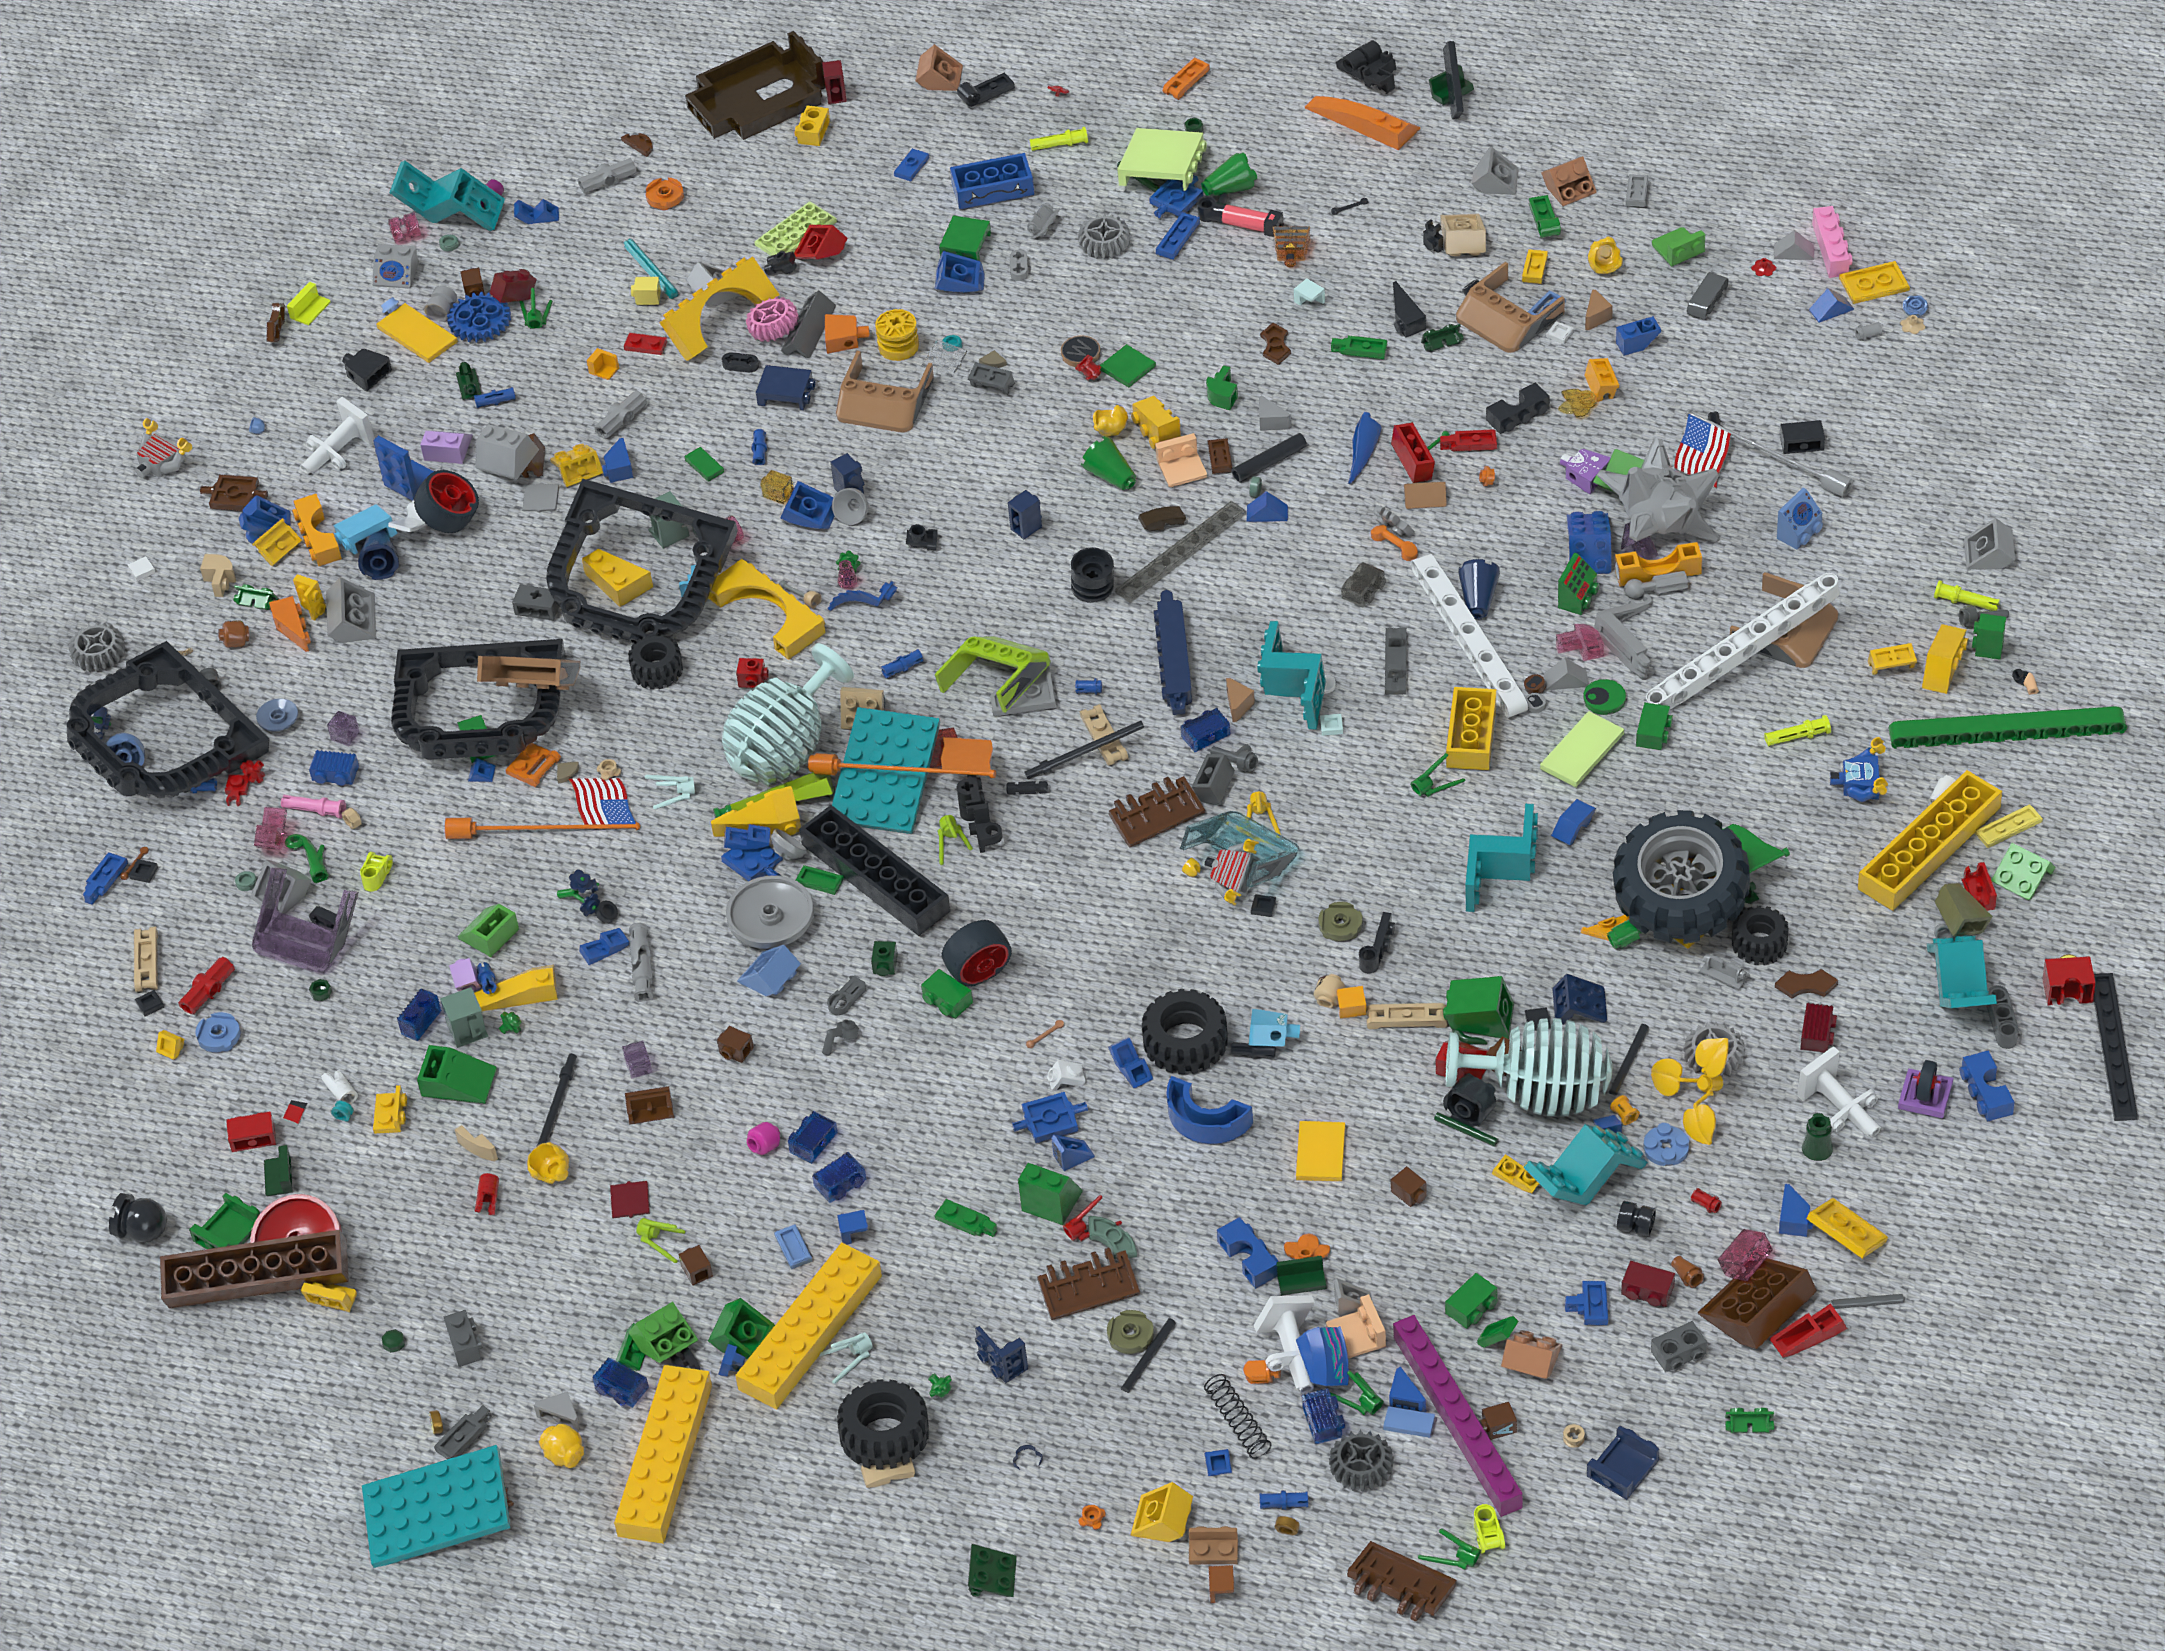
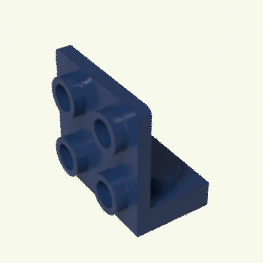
M1566 973L1552 988L1555 1018L1561 1019L1562 1025L1571 1019L1574 1014L1601 1023L1607 1021L1604 986Z
M980 1326L975 1328V1342L978 1346L977 1356L983 1364L987 1362L991 1366L990 1370L996 1379L1001 1378L1006 1384L1028 1370L1026 1347L1020 1337L1013 1342H1008L1000 1349Z

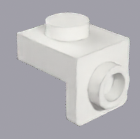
M1057 1060L1048 1072L1051 1090H1057L1061 1084L1082 1086L1085 1083L1082 1064Z

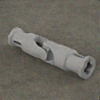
M634 923L629 927L632 939L630 941L632 981L635 986L634 998L637 1002L650 1001L653 999V991L651 990L650 945L646 935L648 928L644 923Z

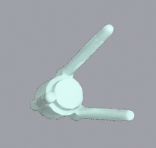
M645 775L646 779L665 780L664 782H656L657 786H677V792L682 793L678 797L654 805L653 809L664 807L683 799H690V794H695L693 777Z
M865 1332L833 1343L830 1349L820 1353L819 1356H823L849 1347L854 1355L859 1354L832 1383H837L863 1359L870 1356L868 1351L873 1346Z

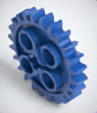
M480 292L479 296H476L475 293L472 294V297L465 295V300L458 299L459 304L453 303V308L449 310L450 314H447L451 333H454L455 337L460 336L461 340L467 338L468 342L475 339L476 343L479 339L486 342L487 337L493 339L494 334L500 336V331H506L505 326H509V321L511 320L508 303H500L497 299L491 297L490 293L483 296V292Z

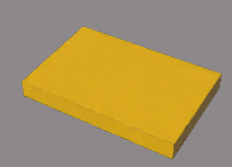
M1896 261L1839 274V279L1853 304L1910 291V286Z
M1299 1121L1296 1180L1342 1181L1345 1122Z
M1834 1198L1809 1212L1806 1218L1862 1259L1884 1245L1888 1239L1887 1235Z

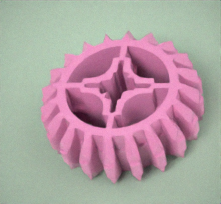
M778 297L774 299L769 298L767 301L762 300V303L756 304L755 308L750 309V313L747 314L746 325L749 333H751L755 340L759 339L760 342L764 340L767 342L770 340L776 341L777 338L789 335V331L795 330L794 326L798 325L799 315L796 306L790 299H785L784 297L780 299Z

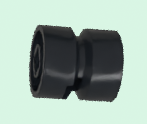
M1624 1200L1617 1219V1230L1628 1233L1635 1230L1637 1235L1650 1237L1655 1222L1656 1208L1645 1205L1639 1208L1637 1203Z

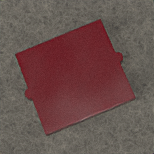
M627 1181L624 1184L610 1185L612 1219L621 1217L633 1218V1216L650 1214L647 1181L632 1183Z

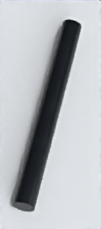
M1640 1025L1609 1090V1094L1617 1096L1649 1029L1648 1025Z
M1168 1318L1122 1385L1121 1390L1127 1393L1130 1392L1175 1326L1176 1322L1173 1319Z

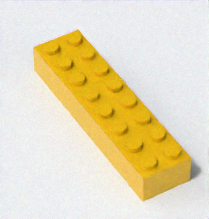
M1966 770L1859 872L1858 890L1894 911L1975 833V830L1983 826L2001 808L2002 791Z
M841 1242L737 1372L735 1377L738 1390L777 1410L819 1357L820 1353L823 1352L882 1277L880 1261Z
M669 1365L663 1366L614 1521L618 1537L664 1544L712 1389L709 1371Z

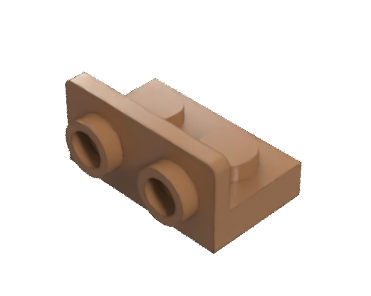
M1204 1526L1189 1528V1565L1238 1564L1237 1528L1228 1526L1220 1528H1207Z

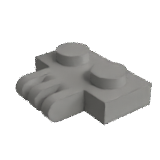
M1376 505L1372 511L1377 516L1376 521L1378 523L1392 526L1391 530L1399 536L1404 534L1410 537L1415 532L1409 524L1381 505Z

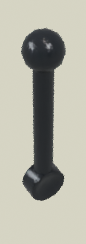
M1362 198L1359 202L1340 208L1334 207L1331 209V213L1337 215L1340 211L1362 204L1366 205L1368 199Z

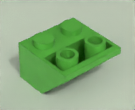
M501 904L485 908L458 935V939L492 957L519 930L516 913Z
M674 1302L638 1321L628 1332L640 1351L658 1363H662L698 1341V1338Z

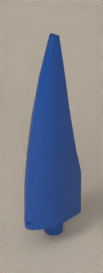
M1369 412L1362 414L1355 428L1352 439L1353 458L1348 484H1351L1365 467L1380 436L1382 427L1377 421L1370 418L1371 414Z

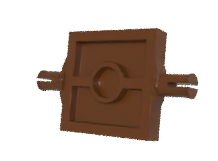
M220 474L217 482L212 487L203 485L200 487V494H211L209 501L210 509L243 511V508L256 495L264 499L268 497L267 490H257L259 486L258 477Z

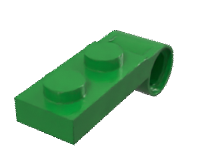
M1548 195L1529 198V207L1540 237L1560 235V221L1554 215Z

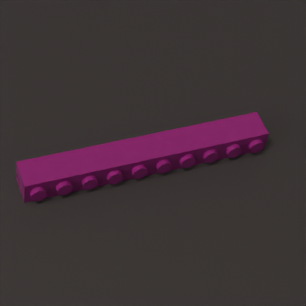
M1415 1315L1393 1323L1394 1340L1500 1517L1522 1509L1523 1493Z

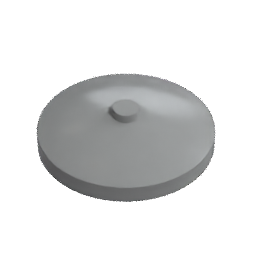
M764 876L748 881L732 894L726 907V918L731 933L742 943L762 949L775 948L794 942L808 930L814 915L813 902L808 890L799 882L783 876Z

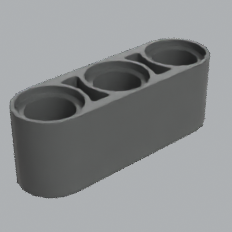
M1708 272L1690 299L1687 306V314L1707 320L1706 316L1711 314L1715 307V302L1720 300L1723 290L1727 289L1729 279Z
M1995 985L1989 988V994L1996 995L1997 1004L1987 1005V1010L1997 1044L2001 1048L2010 1049L2017 1044L2018 1024L2007 989L2001 985Z

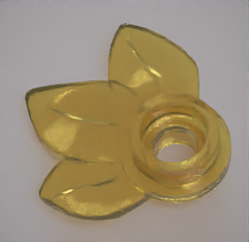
M1563 390L1561 393L1566 401L1558 407V410L1564 414L1574 413L1576 418L1583 417L1590 412V408L1596 406L1597 397L1590 390Z

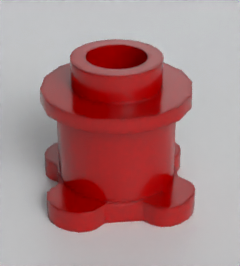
M1087 355L1075 367L1077 371H1081L1086 376V380H1095L1101 374V366L1096 365L1093 357Z

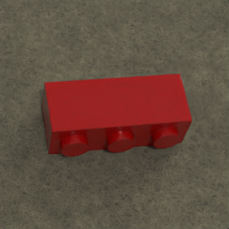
M1414 423L1394 425L1391 445L1411 481L1417 483L1432 480L1435 461Z

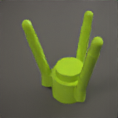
M945 815L939 820L940 829L937 830L939 835V864L943 865L944 836L957 838L958 833L969 850L973 848L963 833L961 826L957 825L954 816Z
M647 1218L640 1219L636 1228V1233L642 1236L640 1241L647 1243L673 1263H677L678 1260L651 1239L657 1238L660 1230L685 1234V1230L678 1229L676 1225L652 1221Z

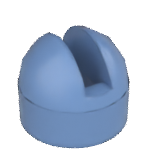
M253 417L249 432L260 434L265 430V423L263 420Z

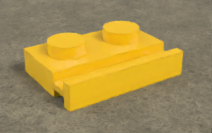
M282 518L252 545L273 566L299 544L302 539Z

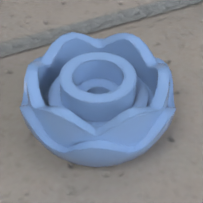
M1920 295L1908 296L1903 301V310L1909 316L1916 315L1920 317L1928 309L1927 301Z

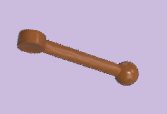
M142 847L140 854L126 872L121 873L120 878L122 880L128 879L129 873L137 859H141L149 852L147 847Z

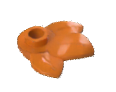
M1308 1233L1302 1235L1298 1242H1285L1284 1251L1287 1256L1294 1259L1314 1256L1325 1258L1330 1253V1246L1319 1245L1317 1236Z

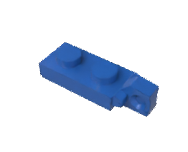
M109 852L86 880L87 885L83 893L85 903L93 905L99 895L103 896L127 866V858Z

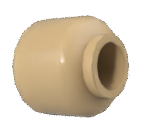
M1329 974L1319 978L1314 990V997L1320 1006L1333 1008V1006L1339 1005L1336 991L1337 989L1346 988L1338 975Z

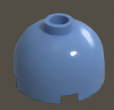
M119 733L110 737L105 743L123 762H132L131 760H133L134 763L140 766L143 765L145 760L144 745L134 735Z

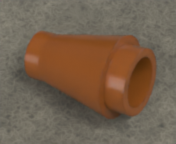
M1677 1256L1672 1260L1671 1266L1676 1270L1685 1286L1694 1288L1702 1283L1704 1274L1700 1267L1687 1261L1682 1256Z

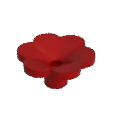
M1762 258L1757 260L1751 269L1757 276H1771L1777 267L1773 265L1772 261Z

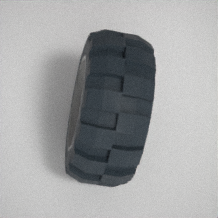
M1677 810L1678 815L1666 817L1665 812L1650 817L1648 819L1649 824L1645 827L1641 823L1637 825L1626 836V843L1623 842L1618 847L1612 873L1616 901L1621 912L1627 917L1629 916V922L1644 934L1649 930L1652 931L1656 940L1671 943L1672 938L1683 939L1684 944L1699 942L1700 936L1707 933L1710 937H1713L1727 928V919L1733 922L1745 906L1744 899L1749 895L1750 873L1747 853L1742 849L1740 839L1730 828L1727 827L1722 830V822L1707 814L1699 818L1694 816L1693 811ZM1689 858L1694 859L1692 863L1688 860ZM1664 862L1666 864V868H1664L1660 864ZM1716 875L1714 879H1708L1709 877Z

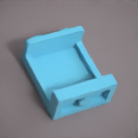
M377 504L333 525L336 531L334 537L338 544L342 543L345 550H349L354 555L358 553L355 546L356 542L382 529L386 530L390 537L398 533L395 528L388 527L389 522L393 520Z

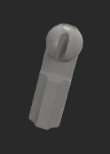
M1685 571L1653 576L1650 582L1645 583L1638 579H1632L1626 583L1624 591L1629 598H1639L1644 592L1648 591L1662 594L1688 589V581Z

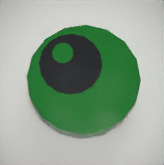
M1600 679L1591 682L1585 688L1583 699L1588 710L1596 714L1608 715V713H1616L1624 707L1626 693L1622 685L1616 681Z

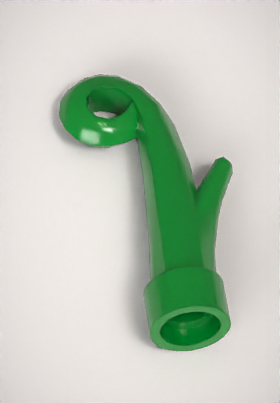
M300 834L288 836L285 840L287 848L298 849L302 846L304 847L312 881L319 883L327 880L329 875L323 864L325 846L320 845L317 852L307 837Z

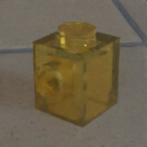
M770 470L760 483L763 497L781 504L787 501L794 490L792 477L774 470Z

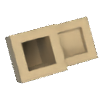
M204 555L200 567L203 580L212 582L211 585L215 597H223L225 590L229 589V582H236L232 563L223 555Z

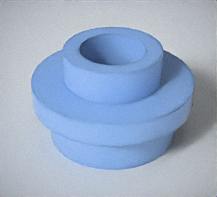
M392 297L381 305L382 312L392 313L398 308L396 304L399 301Z

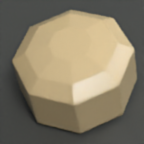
M348 808L342 812L343 820L351 829H355L362 824L358 812L353 808Z

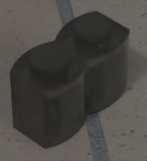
M1365 562L1360 563L1352 576L1343 584L1341 588L1342 599L1362 608L1367 603L1370 604L1378 589L1382 590L1385 586L1384 571Z

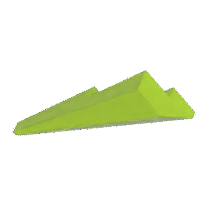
M814 772L808 773L754 796L732 803L730 806L732 810L739 811L747 807L746 803L752 800L755 803L765 798L764 794L788 786H792L795 801L830 795L834 793L831 775H816Z

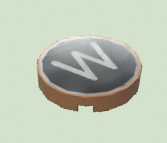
M1074 336L1066 340L1061 347L1063 361L1072 367H1076L1087 355L1092 356L1094 362L1100 357L1099 343L1089 336Z

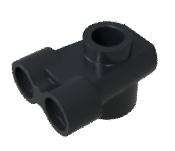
M780 251L775 255L768 256L767 265L764 266L766 275L774 274L779 270H782L784 274L793 272L797 267L795 254L793 252L785 253V251Z
M912 525L906 532V545H910L913 548L924 547L927 550L936 551L938 529L926 530L922 525Z

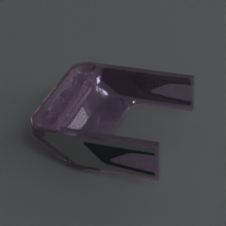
M271 868L252 940L253 950L257 954L314 972L328 971L345 945L359 891L343 890L334 928L332 929L281 913L278 910V903L287 869Z

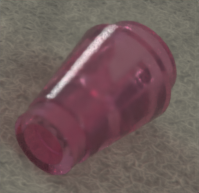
M843 560L839 563L837 583L844 589L853 588L857 584L858 578L851 562Z

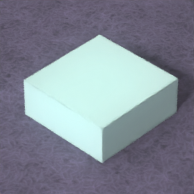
M1341 714L1320 715L1322 736L1343 734Z

